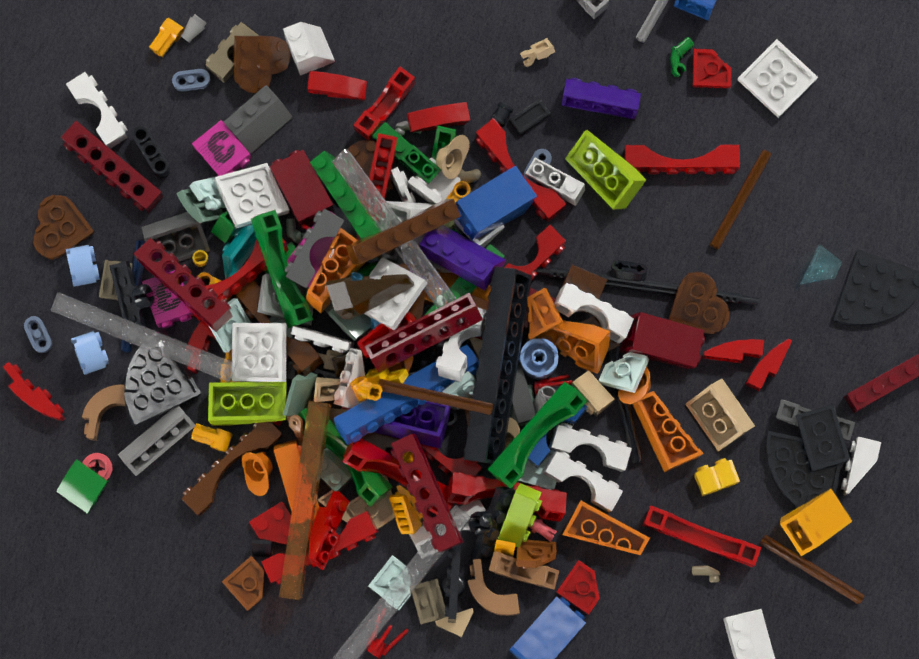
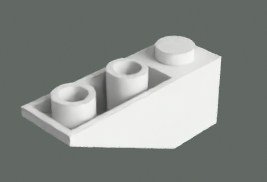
M534 158L525 173L545 188L555 190L562 199L575 206L585 191L584 183L537 158Z
M350 348L346 355V364L341 372L340 384L334 395V404L349 409L362 403L355 396L350 382L357 377L365 376L362 351Z
M857 437L855 441L851 442L849 452H852L851 460L847 461L845 471H848L847 478H843L841 489L844 490L843 495L849 494L877 462L881 442Z

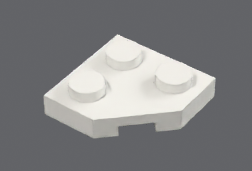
M398 167L392 169L391 178L402 202L416 203L412 192L409 193L408 180L403 171L400 172Z

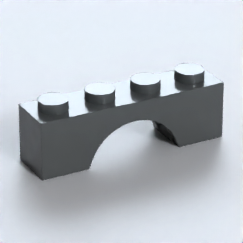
M323 209L322 212L318 210L313 219L316 222L312 229H307L303 237L306 241L303 246L299 244L294 253L297 257L293 263L289 262L284 270L287 273L285 277L307 288L316 272L309 259L312 245L320 238L335 237L344 222L342 218L326 209Z

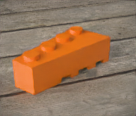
M342 228L339 229L307 291V303L320 313L331 302L326 282L349 278L353 272H358L364 265V263H352L346 246L358 240Z
M654 391L647 393L642 400L632 404L664 472L692 461L703 454L693 443L692 438L681 428L680 423L669 413L668 408Z
M296 439L274 445V453L295 524L315 519L320 507L318 501L313 500L312 494L315 493L313 483H309L307 475H310L307 463L303 464L301 458L304 456L302 446L297 444Z
M582 500L562 534L637 555L642 554L650 537Z

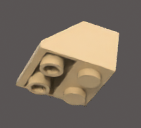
M587 371L572 382L571 386L579 390L587 400L585 403L587 406L586 411L590 415L598 416L614 401V398L590 371Z

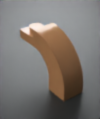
M113 385L104 388L89 400L82 415L85 420H89V423L85 424L84 434H87L86 438L97 441L103 414L112 407L125 406L124 385Z
M495 551L489 571L495 572V574L553 590L555 589L559 574L558 570L543 565L528 569L516 567V558Z
M481 559L473 560V565H470L471 576H475V579L468 580V586L476 602L487 611L497 615L520 614L517 594L497 595L491 592L484 583Z

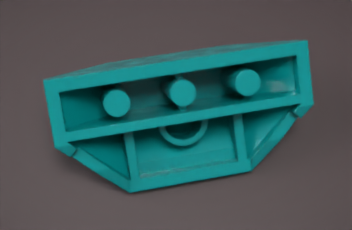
M252 224L242 228L239 227L234 234L235 238L231 243L228 242L222 250L225 279L243 267L253 252L257 237Z

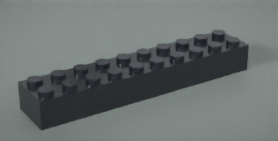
M495 267L491 276L492 287L488 295L489 305L485 314L486 324L482 333L483 343L482 349L479 352L480 361L479 368L476 371L477 380L473 390V397L475 400L492 403L493 410L490 415L470 411L471 418L467 428V442L463 451L464 460L480 464L492 465L505 449L532 275L514 268Z

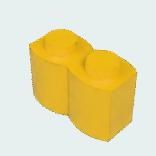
M724 458L716 461L715 466L708 467V465L697 468L698 472L694 476L702 496L740 482L732 460L727 461Z

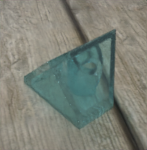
M818 245L800 284L835 279L842 261L823 246Z

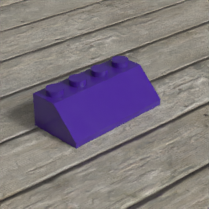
M578 78L566 79L561 106L636 119L641 95L636 90H621L614 85L600 86L599 83L593 81L585 83L581 82L582 80Z
M444 225L427 232L419 243L422 256L484 291L492 282L491 276L494 268L502 267L506 262L502 257Z
M427 401L423 405L416 406L409 413L398 416L393 422L382 425L375 433L399 439L410 434H416L420 444L441 448L451 406Z

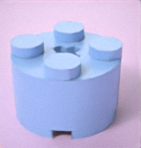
M85 245L66 249L74 287L95 283L96 280H100L97 264L93 265L92 263L96 261L93 246Z
M92 331L71 338L84 375L106 368L109 360L106 351H101L102 340L99 332L94 333Z
M547 339L529 340L522 347L519 361L523 372L528 377L536 380L549 377L556 370L559 358L558 351L555 345ZM535 356H537V357L542 356V357H543V358H542V361H543V362H541V361L536 362V361H535V359H536Z

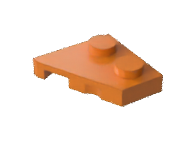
M546 288L528 297V322L530 323V334H528L530 340L563 323Z

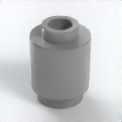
M544 386L539 389L533 402L536 412L556 392L552 387Z

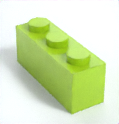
M521 483L519 484L500 531L499 540L516 543L515 546L518 548L523 541L527 542L530 535L528 527H532L536 516L533 515L534 511L538 512L542 504V500H539L542 492Z

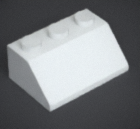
M762 609L723 619L734 659H775Z

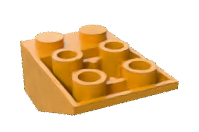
M830 489L781 517L780 525L799 554L803 556L842 530L852 520L833 490Z

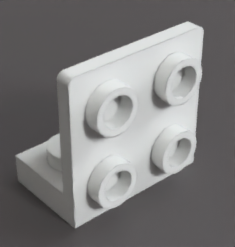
M430 158V160H431L435 165H437V164H436V160L433 159V158ZM441 171L429 184L417 176L415 178L412 176L408 181V187L430 204H436L445 200L454 189L455 184L460 182L461 179L459 177L447 179Z

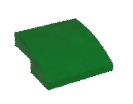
M76 459L56 492L88 514L109 481Z

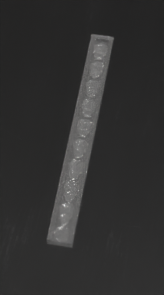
M348 149L343 150L332 163L381 231L401 223ZM414 239L394 248L410 271L426 280L427 285L424 290L437 308L456 300L454 294Z
M57 293L51 311L227 382L231 381L237 365L234 362L62 293Z
M455 505L450 512L460 533L472 517ZM443 524L437 528L439 535L442 536L446 532ZM432 536L429 537L335 654L334 659H359L444 552H438V550L433 548L430 541Z

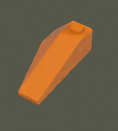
M563 321L560 325L541 334L537 338L551 341L561 351V355L564 357L568 355L576 361L575 364L579 367L598 373L609 348L610 331L595 325Z

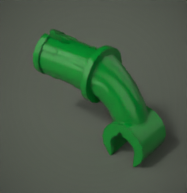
M686 37L677 46L671 48V73L674 77L678 78L680 76L677 68L683 73L686 71V67L683 63H680V59L683 58V55L689 49L694 47V43L689 37Z

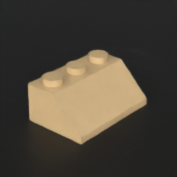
M723 379L711 384L686 403V406L717 451H720L755 427Z

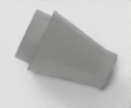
M196 14L193 17L190 16L181 37L190 43L193 38L205 29L204 26L207 23Z

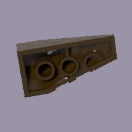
M407 274L383 275L380 279H372L370 276L363 277V280L351 281V277L326 282V286L335 312L342 319L349 320L363 315L414 286V282Z

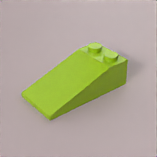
M588 130L584 131L565 158L613 210L625 209L646 182V179L631 164Z
M287 382L209 383V423L211 426H231L286 420L283 412L287 401Z

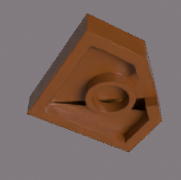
M527 540V542L523 541L519 548L517 547L516 567L525 569L537 568L556 559V542Z
M250 556L226 577L222 583L242 606L249 611L263 599L265 570Z

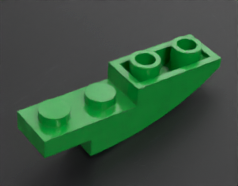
M386 122L372 135L376 141L378 133L398 137L394 158L427 184L441 172L437 165L414 145L407 142Z

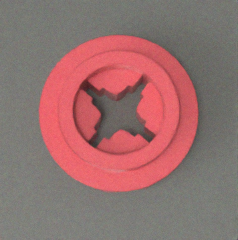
M93 453L84 459L83 463L89 468L96 467L98 462L99 466L105 469L99 471L98 474L106 480L110 478L113 471L112 462L106 455Z

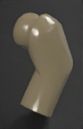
M461 168L457 177L466 183H473L479 180L481 172L478 169L465 172Z
M707 565L692 566L693 576L707 575L711 583L720 581L718 570Z

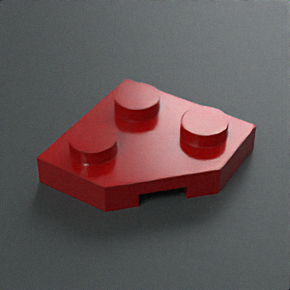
M694 49L693 87L731 88V67L724 63L713 49Z
M283 502L278 503L249 521L259 539L270 540L287 545L303 535Z
M578 560L556 593L589 615L600 599L595 571Z

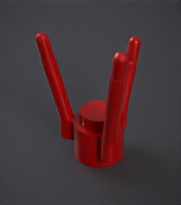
M568 374L535 381V396L539 389L544 386H561L564 382L572 384L573 381L555 382L569 378Z
M386 608L382 609L371 639L367 643L369 645L367 651L377 658H380L381 655L385 656L408 633V629H405L386 648L387 644L384 643V640L391 631L392 625L388 626L380 639L376 638Z

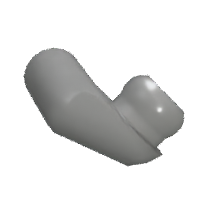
M408 120L397 123L395 126V131L401 136L405 134L406 130H410Z

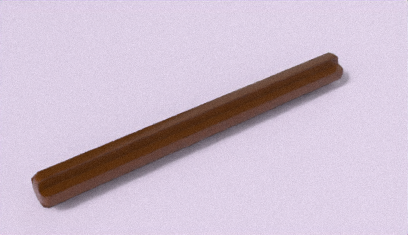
M762 150L710 243V246L718 250L769 161L771 157L769 151Z
M379 379L378 385L381 386L384 392L488 415L493 410L492 403Z
M765 535L760 542L762 546L855 603L860 604L863 601L864 594L769 536Z

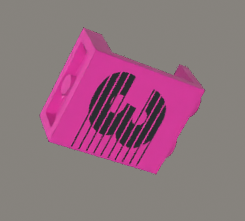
M222 120L192 143L197 153L202 155L218 176L235 172L240 167L243 169L252 159L250 153Z
M154 277L142 281L143 284L149 285L153 290L152 293L146 295L147 297H155L154 303L150 307L158 327L168 328L179 320L185 322L192 319L191 316L194 315L157 278Z

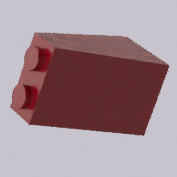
M295 150L289 154V157L283 160L280 158L272 162V165L269 166L301 230L304 229L302 228L303 224L310 226L315 223L313 219L318 210L322 212L323 209L335 213L333 203L304 150Z
M642 312L630 315L634 320L627 337L622 341L621 354L632 352L645 355L649 360L687 369L697 367L701 359L699 354L700 348L705 341L703 336L704 330Z

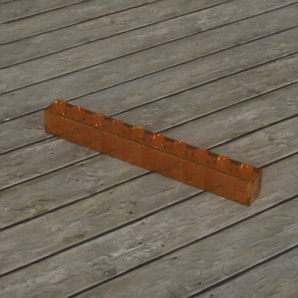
M309 401L279 594V597L300 600L303 595L310 534L314 522L331 404L314 401Z

